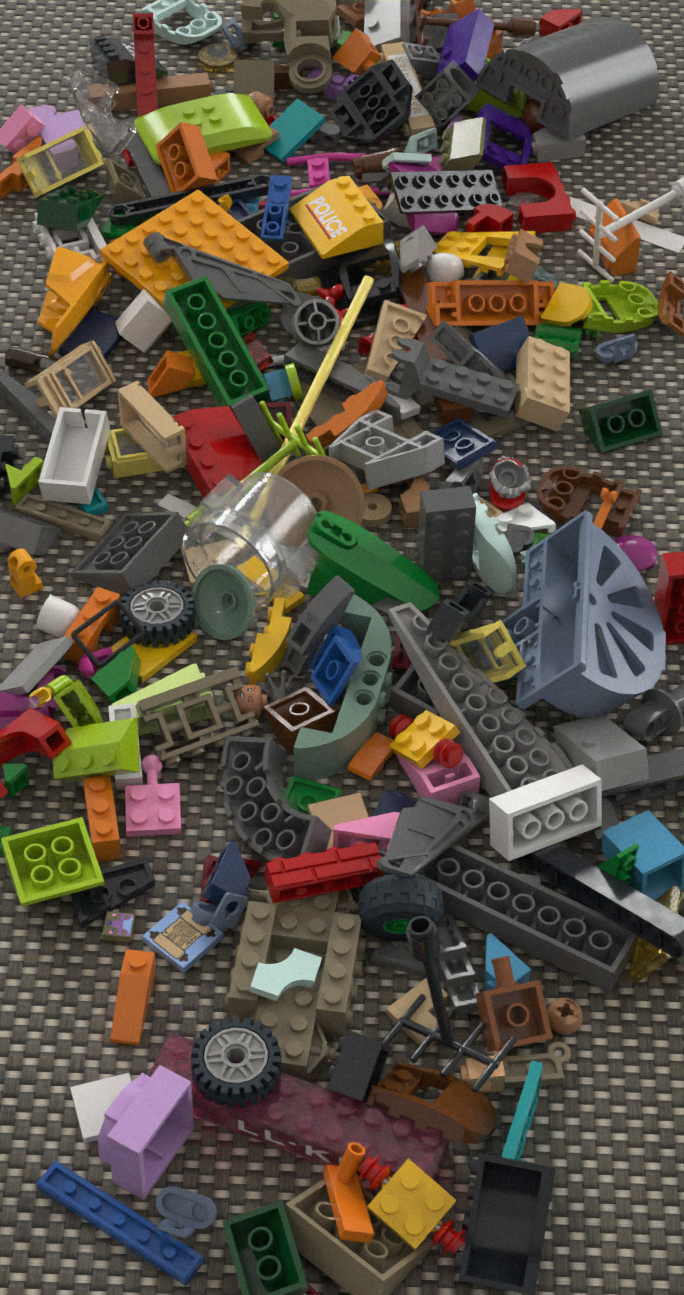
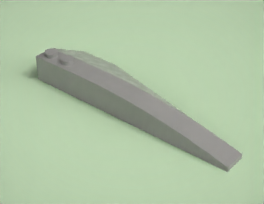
M411 602L388 609L387 613L429 697L441 718L454 724L460 733L454 740L461 745L463 753L470 758L480 775V782L490 797L498 796L574 768L562 749L555 742L551 744L544 737L545 733L538 726L534 727L525 719L526 714L520 708L513 707L507 701L508 697L479 668L475 670L468 663L469 659L462 652L458 653L449 645V642L445 641L443 643L431 636L432 632L427 630L430 621Z

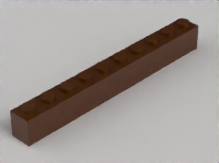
M421 267L412 273L410 270L402 273L403 284H400L402 296L398 297L400 304H407L409 309L427 315L416 333L417 340L425 343L430 359L432 357L455 364L428 338L438 326H434L425 308L428 306L427 275H423ZM431 395L442 426L457 418L470 424V415L474 414V408Z

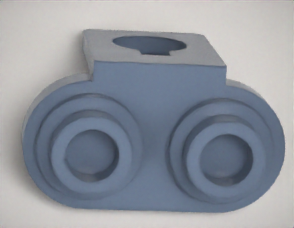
M235 18L230 19L221 26L223 33L230 43L231 50H237L239 53L248 47L247 44H243L242 30ZM229 25L236 29L237 38L229 33Z
M630 334L599 344L595 351L596 357L603 364H610L612 361L616 363L634 357L638 346L636 335Z
M226 892L219 905L194 901L190 907L193 915L191 919L200 926H207L208 923H211L223 931H228L229 928L234 929L238 925L240 916L249 899L243 895ZM237 901L238 905L235 911L229 912L225 909L230 902Z
M168 1186L162 1189L156 1197L157 1210L165 1217L164 1220L157 1224V1229L186 1238L196 1232L197 1229H204L210 1226L216 1219V1206L206 1196L177 1186Z

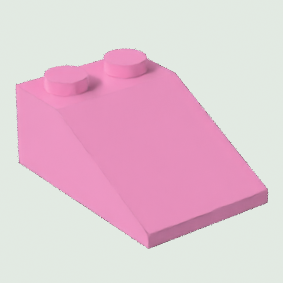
M391 812L334 825L333 847L342 849L347 846L352 847L358 842H365L366 844L376 842L379 850L383 849L386 851L400 813Z

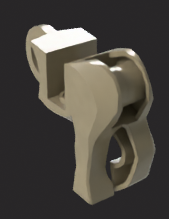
M245 0L241 3L243 44L262 41H284L289 78L292 86L302 93L310 94L320 92L329 86L333 77L330 47L338 31L335 0ZM266 12H275L281 18L266 22L256 21L262 20ZM314 67L322 71L318 77L313 79H305L299 75L302 70H313Z

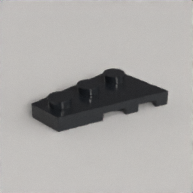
M148 858L101 869L105 885L70 894L80 929L106 915L107 911H113L155 886V878Z

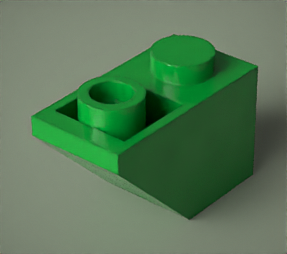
M129 646L91 677L97 690L111 705L137 692L141 660L135 649Z

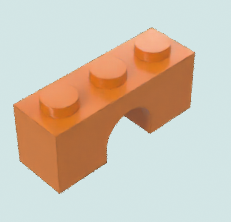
M100 587L96 588L63 636H69L74 642L64 654V659L79 663L80 657L85 653L72 639L71 633L114 600L121 601L120 594ZM118 605L77 634V637L90 652L99 650L98 640L101 630L111 632L120 619Z
M110 775L83 778L91 844L97 861L120 860V839Z

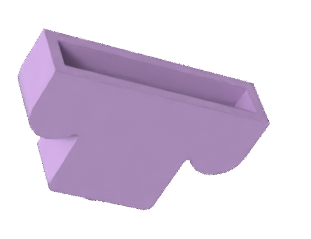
M51 105L29 108L45 125L36 136V138L38 136L42 137L43 145L83 126H86L87 130L93 134L91 123L85 120L80 110L56 115V109ZM73 138L48 149L58 171L77 165V153H79V150Z

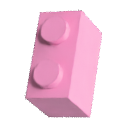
M21 104L0 128V142L6 149L16 154L31 143L45 125L35 113Z

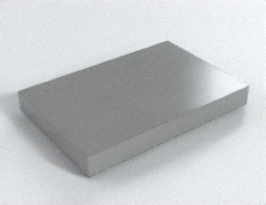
M69 636L39 643L2 682L0 692L18 695L29 693L74 642Z

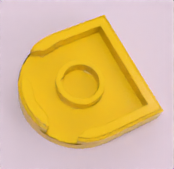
M560 282L541 316L542 322L568 327L580 319L584 320L589 315L593 305L589 292L582 286Z

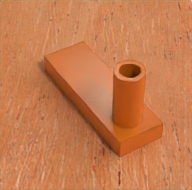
M356 1142L348 1144L339 1166L326 1165L323 1176L340 1240L370 1243L374 1236V1231L357 1176V1170L365 1154V1148Z

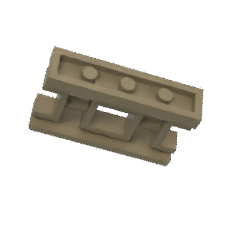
M237 666L137 702L135 707L138 715L142 717L143 725L156 721L164 740V744L155 746L153 749L160 762L166 763V766H171L182 761V756L190 754L191 757H196L205 753V748L215 745L216 748L223 747L227 736L250 737L255 734L254 730L260 724L255 719L254 711L241 715L233 695L234 692L244 687L239 679L241 675ZM231 683V686L223 689L226 703L215 706L210 693L203 696L199 695ZM180 701L183 702L174 707L178 719L176 721L166 724L161 711L150 714V712ZM205 703L213 726L192 733L183 710ZM231 712L236 725L243 722L247 723L215 735V732L221 731L224 728L219 716ZM179 730L183 731L187 743L198 740L196 743L168 753L165 752L174 746L170 734Z

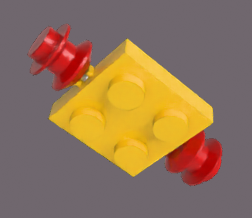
M428 710L418 715L415 720L404 714L397 715L391 720L389 734L395 740L389 747L393 753L423 769L434 758L436 763L451 769L456 767L463 758L461 745L452 741L460 733L457 727Z
M379 1155L374 1159L368 1156L358 1168V1171L361 1173L358 1180L367 1178L370 1181V1190L380 1186L383 1189L371 1201L367 1209L413 1250H416L432 1231L435 1233L433 1236V1246L441 1243L445 1247L444 1255L449 1251L454 1255L466 1241L462 1237L465 1230L456 1232L453 1229L454 1220L447 1221L442 1226L440 1220L455 1204L456 1199L409 1158L391 1178L388 1177L390 1174V1164L382 1167L378 1163Z

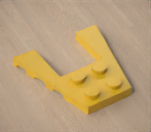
M451 231L436 244L437 248L432 253L454 254L461 259L466 268L474 265L479 267V271L488 273L489 270L497 271V276H503L506 267L504 263L505 258L478 256V254L488 244L508 246L513 233L518 234V232ZM526 231L536 236L535 231Z

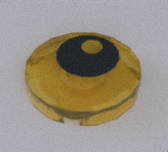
M217 43L203 47L198 55L200 66L212 72H217V69H222V71L232 69L234 67V60L238 58L236 49H232L226 44Z

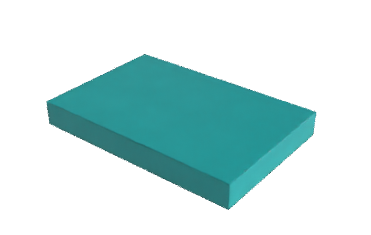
M296 99L270 125L278 131L279 139L263 149L281 163H285L287 158H290L326 120L321 114L301 100Z

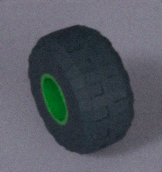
M391 874L375 878L373 881L368 882L358 895V915L362 920V927L369 935L387 941H408L406 936L408 923L417 916L429 917L438 929L442 924L444 916L442 891L430 879L418 875L406 878Z

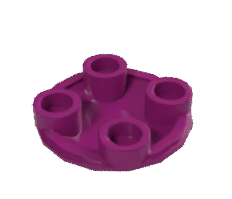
M624 535L614 540L638 571L655 567L658 553L656 547L648 539L637 535Z

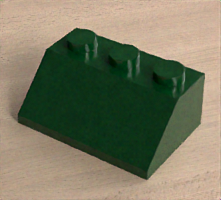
M652 389L579 409L584 432L599 453L664 435Z
M282 1200L222 1221L242 1295H303L309 1289Z

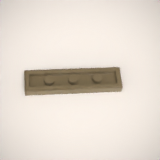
M25 493L14 508L17 513L97 542L112 528L111 520L53 501L43 500L41 497Z

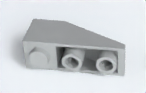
M424 225L400 240V270L402 273L408 270L411 273L414 272L434 255L432 251L437 248V245Z

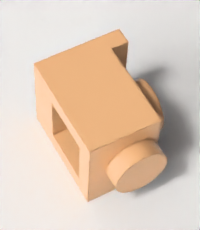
M494 1050V1056H488V1057H491V1058L494 1059L495 1056L499 1053L500 1050H498V1051H495V1050ZM466 1058L465 1065L459 1066L460 1079L473 1086L488 1066L474 1059ZM503 1061L500 1062L499 1067L493 1071L479 1091L481 1093L504 1091L505 1071Z

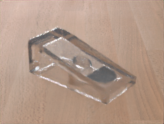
M518 192L508 201L506 209L513 212L514 218L517 219L519 204L537 203L540 195L530 192Z

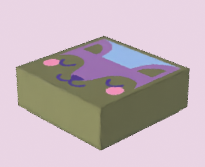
M107 911L102 934L103 940L131 943L136 921L135 914Z

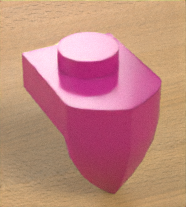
M110 647L91 652L99 663L113 654ZM83 654L78 663V670L85 678L92 680L91 677L100 668H97L88 656Z

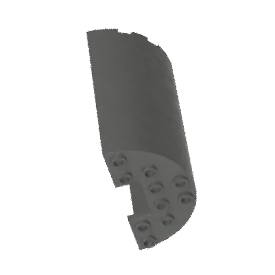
M598 17L494 55L481 69L476 85L505 103L511 101L514 87L541 102L537 122L568 140L656 104L659 92V77L657 65L648 44L632 26L616 18Z

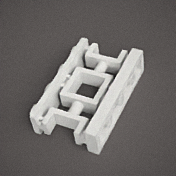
M34 213L35 221L32 222L34 233L38 234L40 245L45 247L46 257L48 260L51 259V263L57 247L88 256L99 264L104 261L100 256V249L105 247L106 243L93 218H91L86 228L75 232L37 225V213ZM72 238H79V241L62 244L61 242Z

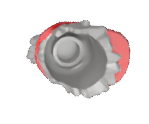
M502 455L491 467L489 473L490 498L496 508L511 511L524 504L526 490L531 489V480L529 479L526 465H523L513 457L510 458Z

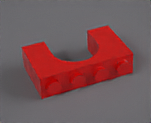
M552 162L504 166L501 183L506 196L535 194L548 200L539 203L519 204L517 222L520 229L535 231V233L572 230V224L576 220V211L571 207L570 197L566 195L564 184L559 179V172L555 170Z
M30 708L0 731V768L12 758L28 752H37L49 759H53L71 745L72 742L60 722ZM0 780L1 799L8 793V791L6 790V788Z

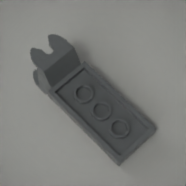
M410 338L398 339L397 344L402 349L408 350V352L392 350V357L400 363L397 368L399 371H393L390 377L394 381L401 383V385L387 383L385 387L389 394L407 400L417 390L504 418L508 417L520 384L490 376L487 373L477 372L464 366L451 364L441 359L432 357L430 359L424 342Z

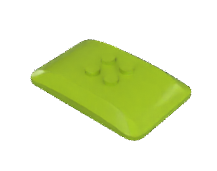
M219 94L173 104L134 120V127L152 160L158 165H161L155 145L180 122L200 126L209 155L263 143L272 138L270 127L251 97L246 94Z

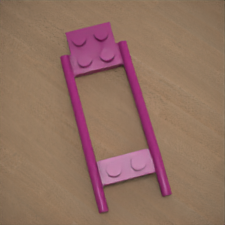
M321 153L287 158V166L308 164L310 188L291 191V196H296L329 181V161L352 162V158L361 157V155L366 154ZM442 155L432 157V162L428 165L440 171L441 165H439V160ZM370 187L376 195L390 196L388 191L379 192L378 187Z

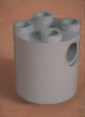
M312 299L306 301L296 310L291 319L290 330L297 344L301 341L313 348L325 346L339 329V316L337 310L325 300ZM312 324H321V326L314 327Z

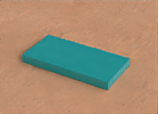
M533 1060L531 1062L501 1157L520 1160L540 1095L543 1065L540 1062Z

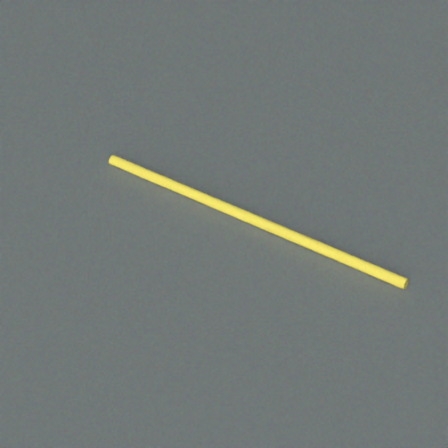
M364 276L290 427V432L297 437L298 435L294 427L295 425H300L303 430L374 283L373 278L370 276ZM285 438L281 448L288 443L287 438ZM291 453L269 471L233 544V553L237 555L243 554L265 509L269 487L276 474L286 465Z

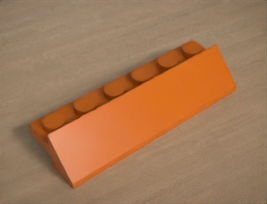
M523 280L428 282V306L425 308L434 326H439L443 320L451 326H494L520 316L524 317L526 326H536L537 323H543L541 316L554 294V282H538L537 280H530L529 283Z

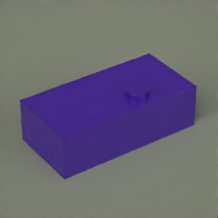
M480 8L449 25L436 76L454 60L473 82L477 80L486 60L494 23Z

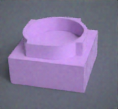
M159 1065L151 1077L141 1073L138 1079L131 1081L104 1113L105 1119L98 1138L99 1158L111 1165L114 1184L143 1200L148 1195L194 1130L191 1081Z

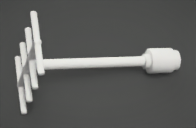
M684 177L675 181L672 184L671 191L620 219L602 201H599L587 189L582 188L581 193L596 205V219L584 209L580 210V214L595 226L594 239L583 229L578 231L584 239L594 246L593 259L581 249L577 253L593 269H596L612 283L614 278L599 266V256L602 253L612 263L616 261V258L600 245L601 239L607 236L615 243L618 239L612 233L674 199L684 202ZM603 212L615 222L604 227L602 225Z

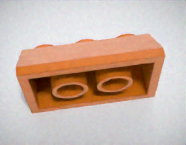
M180 122L155 145L171 193L212 185L218 180L200 126Z
M618 198L613 199L606 206L619 219L627 215ZM603 212L602 225L604 227L615 222ZM631 222L612 233L618 239L615 243L607 236L601 239L600 245L616 258V261L612 263L600 253L603 265L608 269L611 276L634 273L637 270L641 237ZM591 223L588 235L594 239L595 226Z

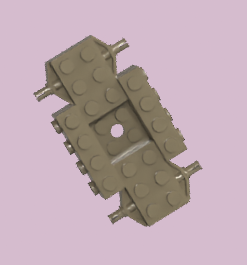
M249 888L248 899L253 901L248 902L245 920L241 923V939L235 950V967L231 969L230 990L225 996L224 1010L229 1011V1023H232V1017H239L240 1023H243L246 1017L252 1019V1025L258 1021L263 1024V1030L268 1027L272 1031V1036L277 1038L281 1051L280 1076L282 1077V1082L289 1083L290 1081H295L303 1085H310L325 1063L328 1064V1059L338 1060L340 1055L337 1052V1048L327 1046L325 1036L341 1038L342 1035L346 1034V1028H352L354 1010L350 1009L351 1002L356 1003L358 985H354L355 978H361L362 961H358L359 954H365L367 940L366 937H362L361 918L359 915H354L358 914V903L353 901L349 889L273 904L269 890L263 891ZM294 948L322 957L312 987L294 986L288 988L280 995L277 1001L249 992L258 962L264 964L282 962L292 954Z

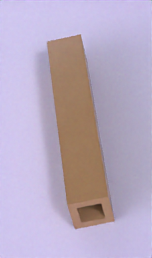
M207 72L156 78L158 107L209 97L214 92L213 80H209ZM136 81L109 86L107 83L87 85L91 114L137 109Z

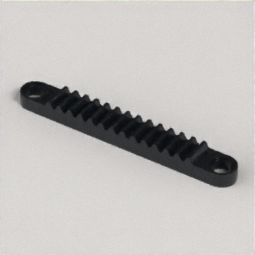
M264 174L116 204L109 209V219L116 226L138 222L141 225L196 190H200L218 205H220L218 200L225 195H229L232 201L240 198L241 201L245 200L246 203H249L251 198L268 195L270 176Z

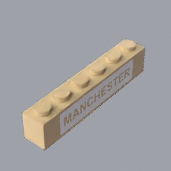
M404 42L381 45V53H379L381 58L378 63H386L388 60L393 59L413 87L411 115L403 123V134L409 140L411 136L435 127L431 114L415 98L422 88L415 69L412 67L403 49L402 44Z

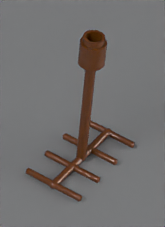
M410 0V5L413 6L415 4L416 8L411 22L412 26H415L417 23V34L413 44L427 46L429 36L423 37L425 25L449 27V25L460 20L434 18L427 15L422 17V7L425 0ZM511 17L507 23L493 22V30L506 31L513 38L529 39L534 37L536 33V22L529 18Z

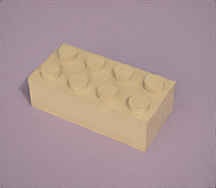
M528 336L516 356V383L520 384L515 399V416L558 431L570 413V351L544 342L541 339Z

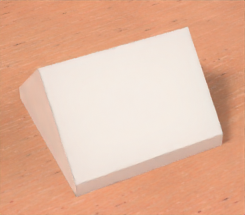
M143 289L115 323L119 335L146 353L172 323V320L167 311Z

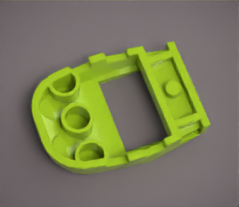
M600 280V283L597 285H592L590 282H585L581 285L589 292L593 303L589 315L583 320L584 328L610 333H623L645 328L651 325L658 316L657 299L648 288L641 284L620 281L618 285L610 284L609 280ZM605 300L617 320L607 316L598 301Z

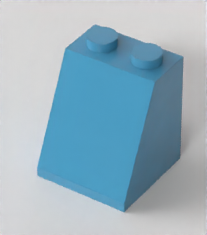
M649 810L639 815H634L630 819L612 826L603 832L602 852L607 860L635 843L640 845L636 856L637 862L631 872L629 886L658 903L684 890V846Z

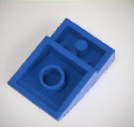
M333 625L309 666L313 672L310 678L329 706H334L361 660V649L352 631L337 625Z

